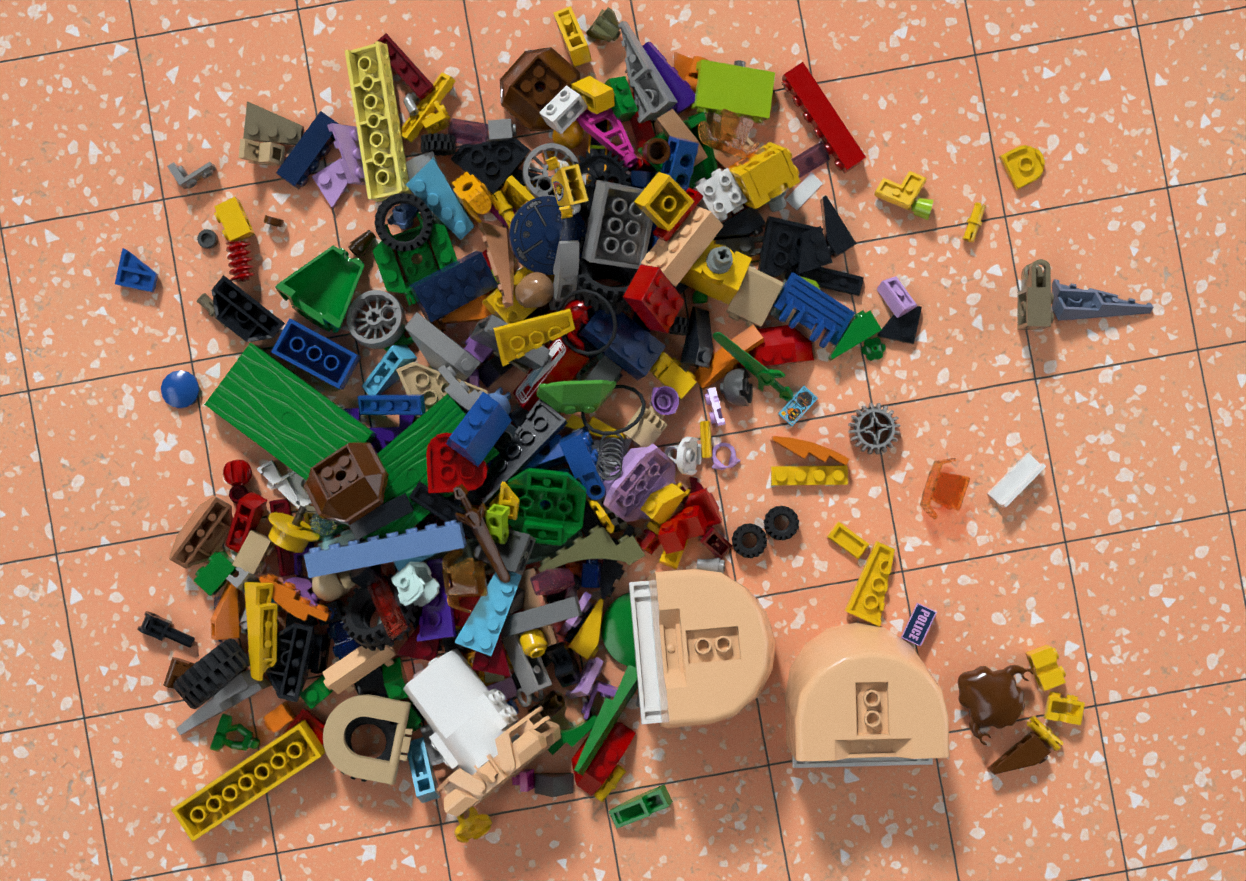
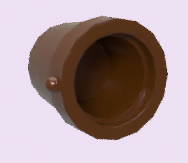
M654 138L645 143L642 148V156L653 164H662L669 160L670 146L666 140Z

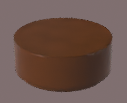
M265 215L264 223L283 227L284 220Z

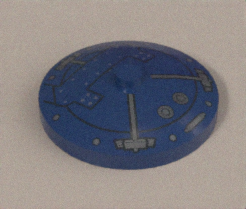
M553 196L538 197L523 204L513 216L509 228V243L515 258L526 269L545 275H554L553 268L559 241L578 240L580 259L586 237V227L580 213L574 214L571 218L561 219L562 215L559 207L564 206H559L556 197Z

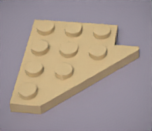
M416 362L396 369L407 395L424 394L426 412L448 394L444 389L450 384L437 370ZM464 381V383L470 388V390L467 391L469 394L473 390H477L478 392L482 390V392L488 394L487 390ZM459 404V406H460V407L465 411V413L467 414L469 410H467L466 408H464L463 406H461V405Z

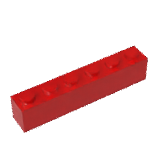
M804 62L786 72L782 77L784 89L787 92H791L794 104L797 107H801L804 112V119L807 123L812 124L814 134L818 139H822L825 144L824 149L829 155L832 154L838 170H842L845 174L866 159L865 154Z

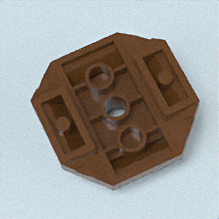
M552 47L524 51L500 78L501 106L529 131H553L554 129L547 125L539 112L565 86L572 89L571 84L581 80L580 72ZM538 85L546 87L542 92L536 91L535 88Z
M348 443L310 468L309 477L304 484V488L318 516L322 519L351 525L383 504L389 474L371 443Z

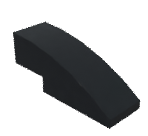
M406 493L380 505L349 526L356 540L415 510Z

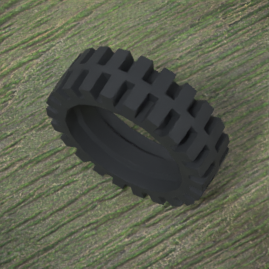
M399 193L388 197L382 202L375 214L374 223L379 238L388 247L397 251H412L421 247L430 237L433 228V217L429 207L420 198L411 194ZM401 203L415 206L423 219V228L420 234L415 239L407 242L392 238L385 226V218L388 211L393 206Z

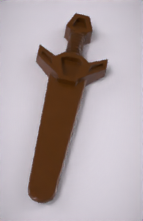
M463 484L457 485L453 489L455 499L461 500L467 513L461 514L456 512V518L470 526L499 579L503 583H508L510 575L483 520L486 511L484 503L482 502L479 510L472 508L473 506L467 497L469 491Z

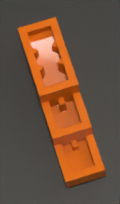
M751 325L731 341L749 354L750 350L764 342V338L756 327ZM721 347L712 355L709 368L700 367L694 373L695 379L704 390L735 369L734 365L739 362Z
M772 436L770 439L802 459H805L810 454L818 460L826 462L828 457L843 466L847 465L850 460L832 449L813 442L780 436Z

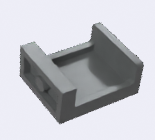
M509 529L507 542L505 544L495 543L508 571L523 575L536 538L526 533ZM478 543L475 548V558L491 564Z

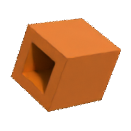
M285 701L263 717L265 720L264 724L268 730H272L275 733L296 718V714Z

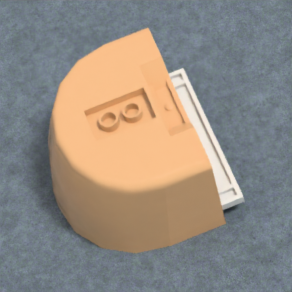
M700 569L654 572L646 578V581L629 582L641 724L659 723V726L666 728L708 725L736 716L760 695L773 670L776 640L767 611L747 587L721 572Z
M853 622L827 628L803 646L789 669L785 693L786 745L792 753L793 768L933 765V758L950 757L949 719L942 689L914 648L907 641L885 627Z

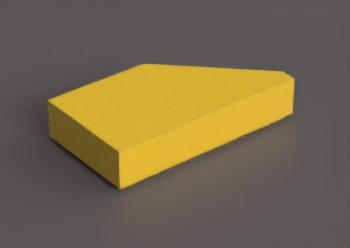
M502 481L499 505L509 506L510 514L508 519L517 520L520 500L507 483Z

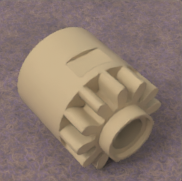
M650 406L649 409L645 408L644 415L638 424L622 433L639 446L648 447L655 443L668 424L662 420L664 415L659 414ZM641 407L638 409V411L634 414V416L631 418V420L625 427H627L636 420V418L641 412Z

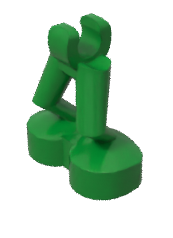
M223 713L210 750L219 752L226 745L231 749L247 751L248 748L256 749L259 746L260 739L252 737L253 732L242 724L232 725V716ZM238 731L245 738L243 741H232L227 739V733Z

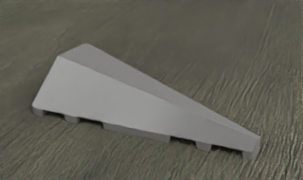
M621 21L618 24V28L622 32L623 41L621 43L626 51L627 58H625L628 77L630 86L634 90V101L638 109L639 117L637 120L639 123H644L666 113L678 102L626 21Z
M250 669L240 673L176 728L179 735L237 705L260 690L271 686L270 681L264 677L262 681L251 678Z

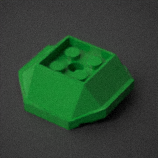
M528 468L508 480L507 485L520 500L517 520L508 519V523L515 531L531 535L536 538L535 543L561 546L583 527L587 489L568 472ZM543 500H547V501H549L550 503H544V502H542V501H543Z

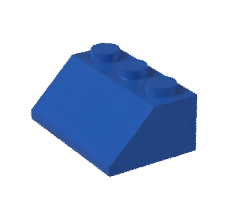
M482 392L451 434L446 445L479 467L512 420L497 401Z

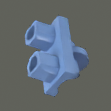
M401 203L392 210L393 214L388 219V224L398 225L399 228L404 230L406 228L409 229L413 226V219L417 216L416 213L419 210L411 204Z

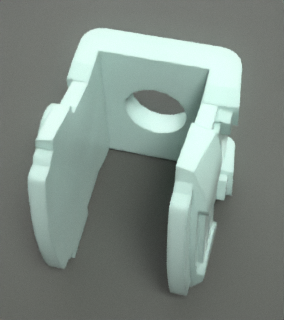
M409 562L403 569L391 577L393 584L398 589L400 604L408 606L414 603V606L422 607L432 601L439 593L440 585L435 578L431 577V570L426 563Z

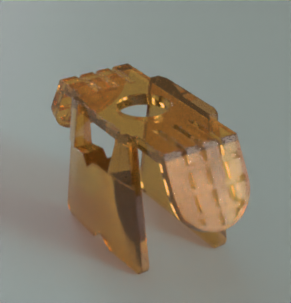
M723 109L721 115L713 114L711 132L706 121L699 123L698 131L701 143L728 155L744 158L759 146V143L755 142L747 150L743 149L754 121L745 116L738 117L735 112Z
M956 458L934 461L929 472L920 506L934 520L938 518V515L930 506L931 500L948 510L953 508L959 511L970 478L968 476L940 472L943 464L954 462Z
M460 548L450 551L442 559L445 595H447L448 606L470 613V609L459 605L458 597L488 595L483 561L479 560L474 563L473 558H468L454 564L463 554V549ZM449 578H450L451 581H452V585H453L452 588H451V586H450V584H449Z

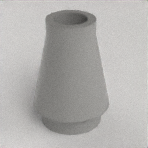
M721 558L698 559L697 569L724 574L725 560H721Z

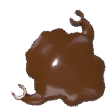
M1009 665L1004 669L992 671L986 666H980L959 676L957 682L959 703L969 709L970 730L983 745H987V743L982 741V737L988 736L991 738V736L987 732L981 733L980 726L993 725L995 728L1001 729L1005 726H1013L1016 719L1020 717L1021 712L1025 708L1024 692L1016 686L1014 675L1019 673L1025 681H1029L1024 677V673L1030 672L1033 674L1030 669L1018 665Z

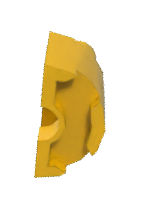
M1049 691L1044 719L1081 725L1085 702L1078 701V696L1067 694L1066 697H1061V693Z

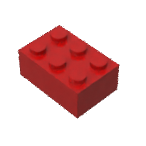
M642 264L639 266L623 296L648 329L668 333L684 303V299L659 267Z

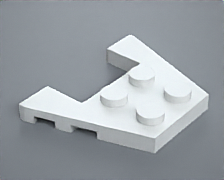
M273 460L256 468L298 509L300 506L312 504L304 488L306 480L296 472L292 471L282 477Z

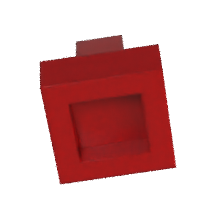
M645 529L644 533L647 536L644 540L638 537L637 541L641 548L652 555L661 542L658 535L653 531Z

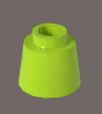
M918 198V201L915 200L912 204L911 211L914 212V215L928 220L934 200Z

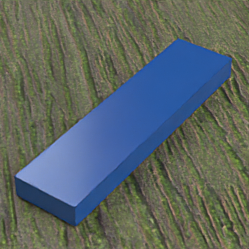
M424 394L357 396L360 415H423L426 412Z

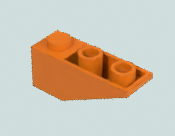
M229 581L210 619L211 639L214 640L240 638L239 633L242 632L238 615L241 613V605L238 602L240 590Z

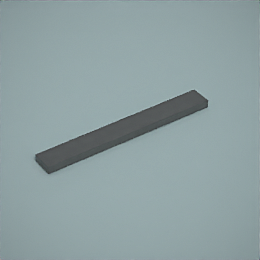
M578 596L507 616L500 633L501 637L505 638L581 616L582 612ZM461 630L456 631V637L442 638L445 653L454 649H466V647L455 643Z

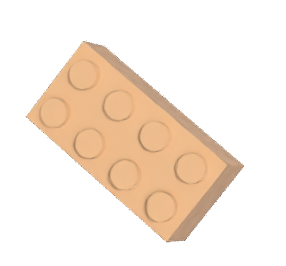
M696 206L667 242L661 239L657 240V243L645 255L641 264L659 267L671 284L676 287L722 229L723 224L711 211Z

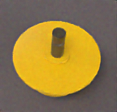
M304 506L299 507L295 517L277 512L271 513L268 516L269 521L273 525L268 535L269 539L288 551L302 553L305 551L308 542L318 541L320 535L312 526L302 521L307 510Z

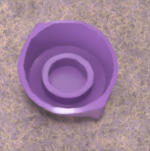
M668 386L653 387L651 395L653 408L661 415L674 414L679 405L677 392Z

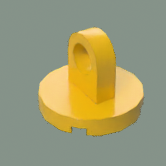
M473 806L469 809L470 814L467 819L464 818V813L458 816L459 825L454 831L457 841L467 843L469 842L468 839L473 838L477 840L484 836L492 825L490 816L478 814Z

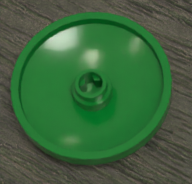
M630 592L615 599L607 608L602 620L601 632L604 645L610 655L621 664L636 668Z

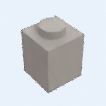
M511 119L488 120L490 141H508V139H513V136H517L516 124H512Z

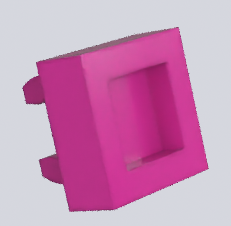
M525 769L519 772V775H516V777H512V785H520V792H528L534 789V769Z

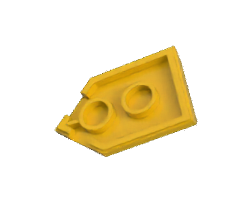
M593 499L587 500L607 532L613 533L614 525L600 504Z

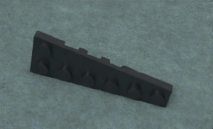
M541 399L536 402L528 413L523 425L517 428L512 440L506 443L501 455L493 461L491 467L487 470L483 485L476 490H472L471 493L483 502L486 507L500 493L502 481L508 484V480L518 475L568 424L565 418Z

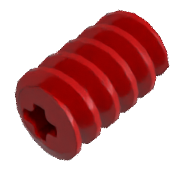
M245 241L225 243L229 245L226 251L231 253L227 256V259L231 260L228 266L234 268L229 271V274L234 276L230 280L232 282L250 281L249 277L254 276L255 273L248 270L254 268V266L249 265L247 262L253 260V258L246 255L252 251L247 250L245 247L251 245V243Z

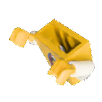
M554 156L545 160L549 171L556 169L555 175L551 178L557 204L564 206L559 207L562 215L561 219L571 218L580 211L581 206L579 203L588 201L579 164L569 166L566 161L558 160Z

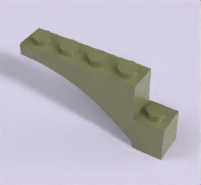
M597 525L589 531L590 535L586 538L580 536L572 541L574 545L569 549L565 546L556 552L558 556L550 559V557H547L541 561V566L538 570L543 575L566 563L586 559H611L623 561L631 565L645 556L633 535L631 537L628 535L623 536L617 540L619 544L616 545L605 527L600 528Z

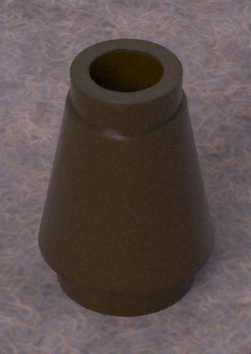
M367 230L352 240L348 248L356 257L360 258L365 255L376 239V236L370 230Z

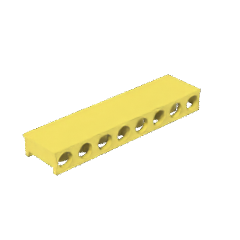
M377 41L372 45L354 50H345L368 199L381 202L395 194H411L410 189L406 186L409 178L388 46Z

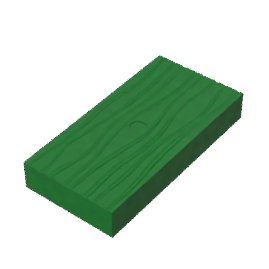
M251 342L204 404L306 481L309 477L310 468L348 443H372L378 435Z
M446 394L378 453L389 474L383 504L404 493L409 497L419 481L428 486L426 458L428 444L438 434L453 433L466 415L465 411L449 394ZM495 446L492 447L484 458L486 465L500 454ZM454 492L440 494L448 499ZM408 498L415 511L363 538L367 541V537L379 535V538L387 537L386 534L390 532L406 533V529L414 528L431 512Z

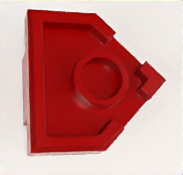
M707 488L689 494L683 509L689 506L695 507L700 505L708 523L707 528L722 523L719 506L712 492L709 493Z

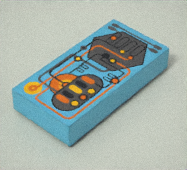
M803 386L793 396V399L782 408L778 415L792 427L818 398Z

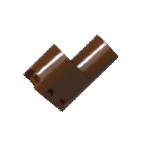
M172 657L163 686L174 688L173 683L191 668L194 663Z

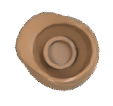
M539 272L525 276L515 289L517 301L525 308L542 307L550 302L554 294L552 281L545 274Z

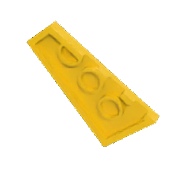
M570 309L493 328L502 366L509 364L515 358H521L525 353L533 349L536 350L542 347V344L550 340L553 341L575 329Z
M878 541L875 542L844 611L879 627L881 626V615L884 610L885 593L888 589V577L891 573L895 549Z

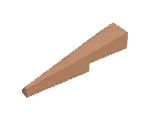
M481 222L478 226L484 235L482 239L487 246V255L492 271L499 282L498 290L502 293L503 305L505 308L513 306L514 254L509 243V232L507 228Z

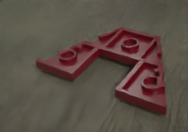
M451 585L455 626L463 627L484 591ZM418 625L397 652V655L431 661L438 655L441 639L417 642V635H419L420 625ZM501 634L492 657L477 651L475 652L473 670L512 676Z

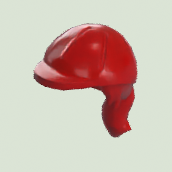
M574 299L568 302L563 309L571 310L575 327L567 336L577 349L584 351V343L577 337V332L581 327V323L587 324L586 321L589 320L587 310L593 306L586 307L584 306V300Z

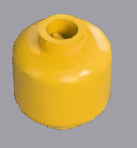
M540 629L525 631L519 639L524 654L531 658L542 656L548 647L544 633Z

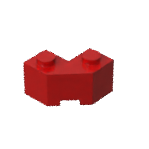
M700 505L686 507L661 524L658 538L666 554L683 551L687 539L705 535L708 523Z

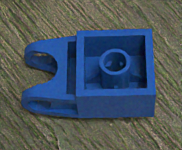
M584 428L563 436L559 444L574 478L580 479L582 485L587 489L586 493L589 498L599 500L605 495L606 491L605 479H602L596 471L599 453L597 449L593 450L591 446L593 440L589 431L585 432ZM593 485H598L601 489L596 490Z

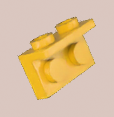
M437 101L434 104L438 113H430L422 121L428 134L438 133L450 126L448 120L451 118L443 104L439 105Z

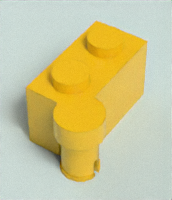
M662 351L658 360L649 371L664 386L673 388L681 400L697 383L694 380L696 376L689 370L685 372L680 367L682 364L675 357L671 359Z

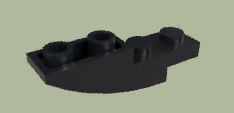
M628 524L622 537L625 535L631 537L633 535L635 538L637 533L634 530L636 528ZM613 537L612 540L616 545H618L619 542L616 538ZM603 560L600 591L601 598L604 600L606 596L611 597L616 588L613 586L615 580L620 581L625 572L622 569L623 564L617 560Z

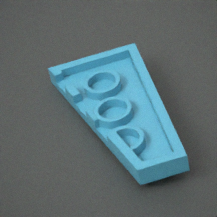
M433 157L406 183V186L418 198L424 201L429 209L461 240L475 225L463 205L459 202Z

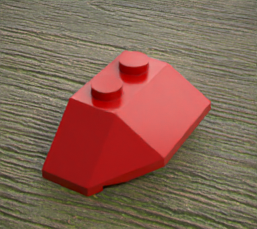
M789 325L757 329L764 338V342L749 351V355L765 367L814 361L811 341L797 329L790 328ZM740 362L737 363L738 368H745Z
M616 722L582 776L574 771L589 737L588 735L571 759L576 785L593 796L617 765L636 732L622 722Z

